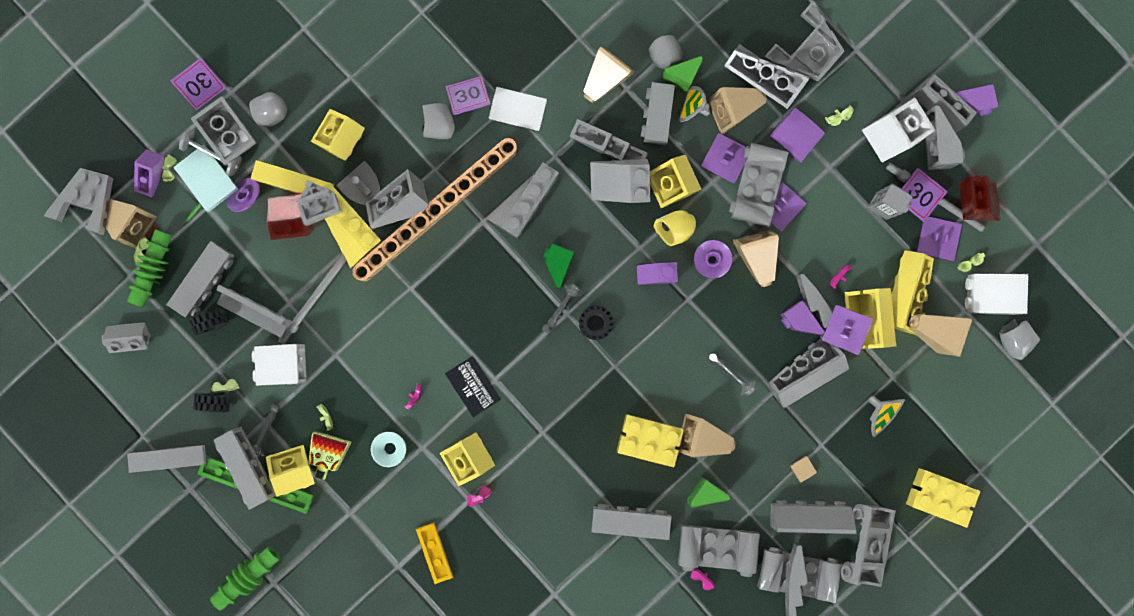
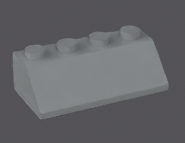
M776 500V503H771L770 526L777 532L856 534L852 507L846 505V502L835 501L834 505H827L825 501H815V504H807V501L797 500L795 504H788L787 500Z

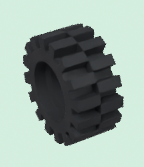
M595 305L588 307L582 312L579 319V328L587 338L601 340L610 334L614 321L609 310ZM595 315L600 316L604 321L603 327L597 331L589 327V319Z
M223 308L208 311L189 320L194 335L211 332L228 324Z
M195 393L193 409L205 412H229L231 396Z

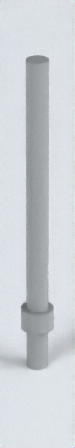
M891 162L886 167L888 171L896 175L897 179L903 183L907 182L911 177V173L905 169L901 170ZM942 198L938 203L980 232L984 230V224L945 198Z
M344 254L340 256L292 320L293 322L285 337L279 338L278 342L284 345L292 333H296L299 329L298 325L347 261Z

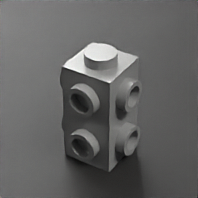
M145 322L106 326L105 333L102 335V344L106 346L109 353L148 349L151 335Z

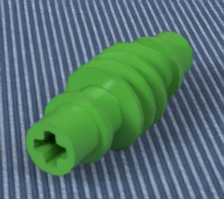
M154 230L151 241L146 243L149 246L145 256L138 255V258L143 263H135L140 270H132L137 277L134 285L129 286L132 290L127 302L144 307L148 296H152L153 293L150 291L153 283L160 284L155 278L163 277L157 271H165V268L160 264H168V262L163 261L165 252L170 250L167 247L172 235Z
M268 546L261 553H256L252 561L244 559V564H238V569L235 568L232 570V574H227L226 579L228 582L220 584L218 591L210 597L213 606L218 610H223L230 603L234 604L240 594L249 595L252 590L257 588V585L262 584V575L265 572H271L272 566L280 560L279 553L273 547Z

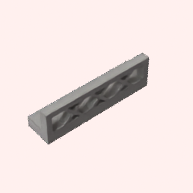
M218 286L216 290L222 293L217 302L218 305L280 338L285 337L293 321L228 287Z

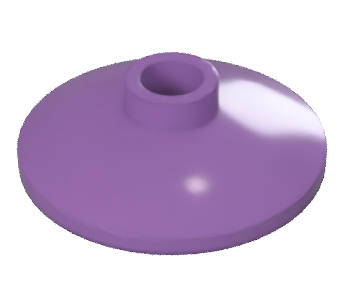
M251 178L243 179L235 184L238 190L227 198V206L230 210L242 212L251 207L257 200L260 186L257 181Z
M709 240L702 243L695 251L694 264L701 275L707 278H719L729 271L732 265V254L724 243L717 240ZM710 256L715 257V263L709 262Z

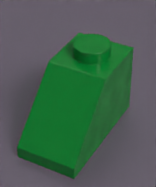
M552 244L551 248H546L543 257L546 258L545 262L556 288L560 289L574 252Z

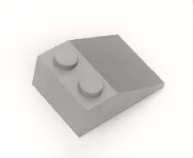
M223 96L190 118L225 166L256 144V141L236 110Z
M934 106L925 112L936 130L925 138L928 170L950 169L963 163L965 150L962 148L961 141L941 108Z
M648 159L590 162L592 200L626 203L650 202V167Z
M408 169L365 203L369 224L372 229L414 217L429 205L423 181Z

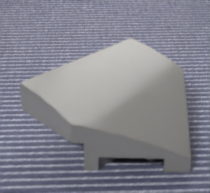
M307 180L306 188L301 198L297 200L304 225L308 226L342 212L334 192Z

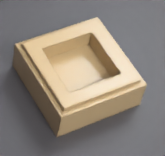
M807 456L790 465L800 483L817 473Z

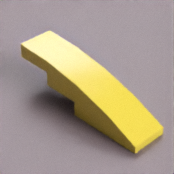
M257 160L251 175L252 180L300 195L303 194L306 188L307 180L321 187L328 184V182Z

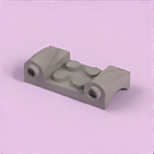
M755 143L746 146L743 157H746L739 188L735 202L732 201L729 210L732 213L731 219L751 222L766 228L770 226L780 180L789 152Z
M857 504L852 512L855 523L862 525V529L859 535L855 562H845L843 564L841 577L844 581L855 585L868 584L881 587L896 510Z
M681 524L678 565L682 566V570L694 571V568H698V566L733 569L740 572L741 576L752 577V574H755L757 571L760 534L754 531Z
M770 547V549L763 548L761 573L757 582V587L760 590L777 593L785 592L788 562L791 553L781 552V549ZM803 555L808 585L800 586L801 595L836 603L842 564L838 562L839 559L832 557L821 559Z

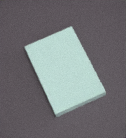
M199 149L173 167L208 213L238 190V187L226 174V171L216 158Z

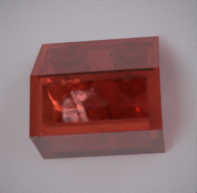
M969 176L959 184L963 220H1001L997 184L988 176Z
M302 194L268 198L267 225L271 240L309 236L313 232V224L304 225L298 208L299 203H297V200L301 198Z

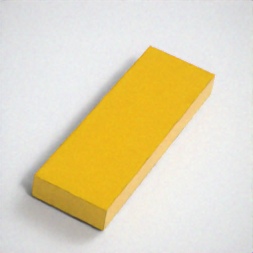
M435 522L416 528L434 584L453 578L454 576Z

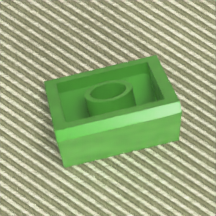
M702 56L666 68L662 75L663 82L675 85L676 88L688 92L703 60Z
M702 476L687 497V503L691 507L730 500L727 493Z

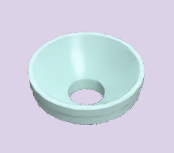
M383 432L375 437L371 444L373 459L383 467L398 465L405 457L406 444L397 433ZM387 443L395 445L396 450L393 454L386 453L385 445Z

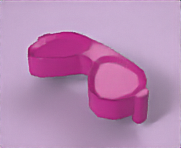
M849 265L842 267L831 280L830 285L834 289H836L835 286L840 279L843 281L847 280L843 275L849 269L852 270Z
M418 383L416 384L415 394L409 393L408 395L412 399L407 406H404L409 410L415 405L422 392V385Z
M486 486L481 487L478 496L468 495L467 505L471 507L479 502L483 503L484 499L492 494V491Z
M694 568L691 578L693 580H701L704 590L713 589L715 586L713 581L707 577V572L703 574L699 569Z

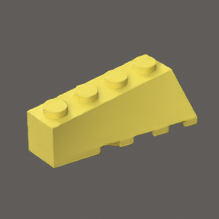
M329 182L324 188L336 194L342 212L326 218L325 221L351 269L379 246L381 240Z
M904 250L891 293L894 328L914 335L916 334L910 330L909 321L914 314L925 315L922 312L923 302L928 299L926 284H930L934 261L932 257L924 253Z

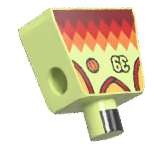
M318 431L313 432L309 464L317 466L314 477L325 480L328 470H338L351 445V441Z

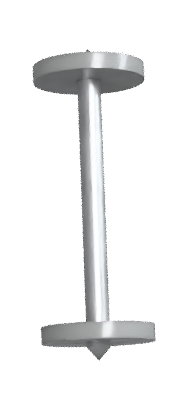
M189 129L184 133L179 142L180 150L186 151L191 145L221 161L215 152L193 141L195 136L193 130ZM241 156L227 164L226 174L228 176H233L239 169L242 161Z

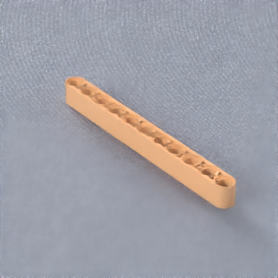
M505 138L431 200L425 210L411 217L357 263L353 268L354 277L360 281H368L511 160L517 153L515 141ZM511 144L514 148L512 152L507 153L503 150L504 146ZM493 156L499 158V162L496 165L489 164V159ZM477 169L484 170L485 173L482 177L474 176ZM463 181L470 183L469 188L466 190L460 189V184ZM447 194H455V200L453 202H446ZM436 205L440 206V213L433 215L431 208ZM419 218L426 219V224L423 227H417L416 223ZM406 230L411 231V237L408 240L402 238V233ZM393 242L396 243V250L389 252L388 245ZM376 255H381V263L375 265L373 258ZM362 267L367 269L365 277H360L358 273Z

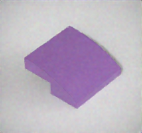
M793 107L769 137L781 149L789 152L797 162H802L825 133L806 115Z

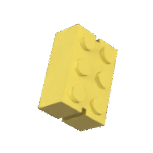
M891 288L845 292L847 309L873 319L862 349L896 346Z
M626 414L622 432L626 433V437L621 434L617 453L674 467L679 451L675 446L680 447L684 429Z
M919 468L913 485L921 487L922 490L918 491L911 488L906 504L967 528L973 513L970 507L975 508L980 491Z

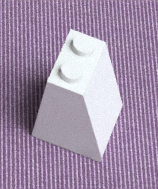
M913 98L876 120L862 131L881 162H884L913 147L936 130L916 98Z
M1028 274L968 275L965 282V288L968 290L965 299L967 313L1027 314Z
M305 344L254 347V351H252V361L255 362L253 381L256 382V385L307 383Z

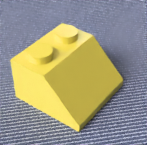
M330 109L311 142L346 161L352 154L355 144L362 137L365 128L351 118Z
M686 155L672 158L650 171V185L661 208L701 190Z
M477 432L440 453L458 486L482 475L495 466Z
M304 445L266 457L269 477L276 496L285 495L315 484Z

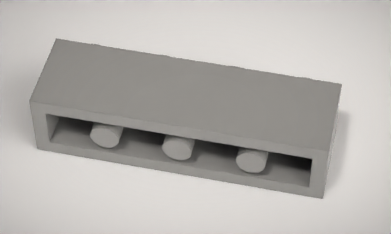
M210 241L166 305L185 318L195 317L201 309L200 305L202 302L210 297L213 286L219 284L222 280L224 270L229 269L233 264L234 260L232 259L235 255L219 244Z
M242 427L230 430L213 440L217 451L225 462V467L233 477L234 484L239 489L243 502L248 506L249 510L276 496L274 488Z
M598 504V507H593L591 531L594 533L669 540L671 515L667 514L665 510H656L654 513L648 512L646 508H636V511L628 510L629 507L617 506V509L609 508L610 505Z

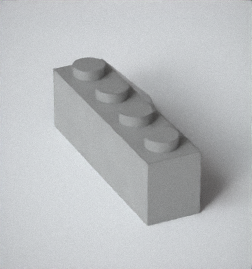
M740 44L724 65L787 109L810 79L808 76L762 60Z
M542 162L539 169L486 219L518 239L559 177V172Z
M825 333L820 335V339L816 343L810 344L808 350L802 356L798 355L790 367L786 366L769 382L774 397L783 408L849 369L845 354L837 346L822 341Z

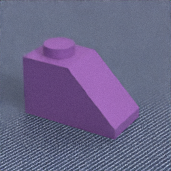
M993 84L956 92L962 100L974 111L980 113L981 116L991 114L992 110L998 107Z
M146 149L134 163V191L151 198L154 196L163 173V155Z
M677 262L637 265L638 285L678 282Z
M803 301L797 302L780 314L783 318L781 321L787 329L790 328L794 331L816 335L825 333Z

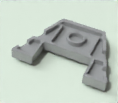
M812 1L800 16L815 28L814 31L792 56L775 44L764 59L819 81L844 53V49L833 31L829 29L823 15L818 11L816 3Z
M80 168L44 216L62 222L70 204L88 209L93 212L85 229L104 235L103 221L107 219L108 212L105 209L106 203L110 201L113 178Z

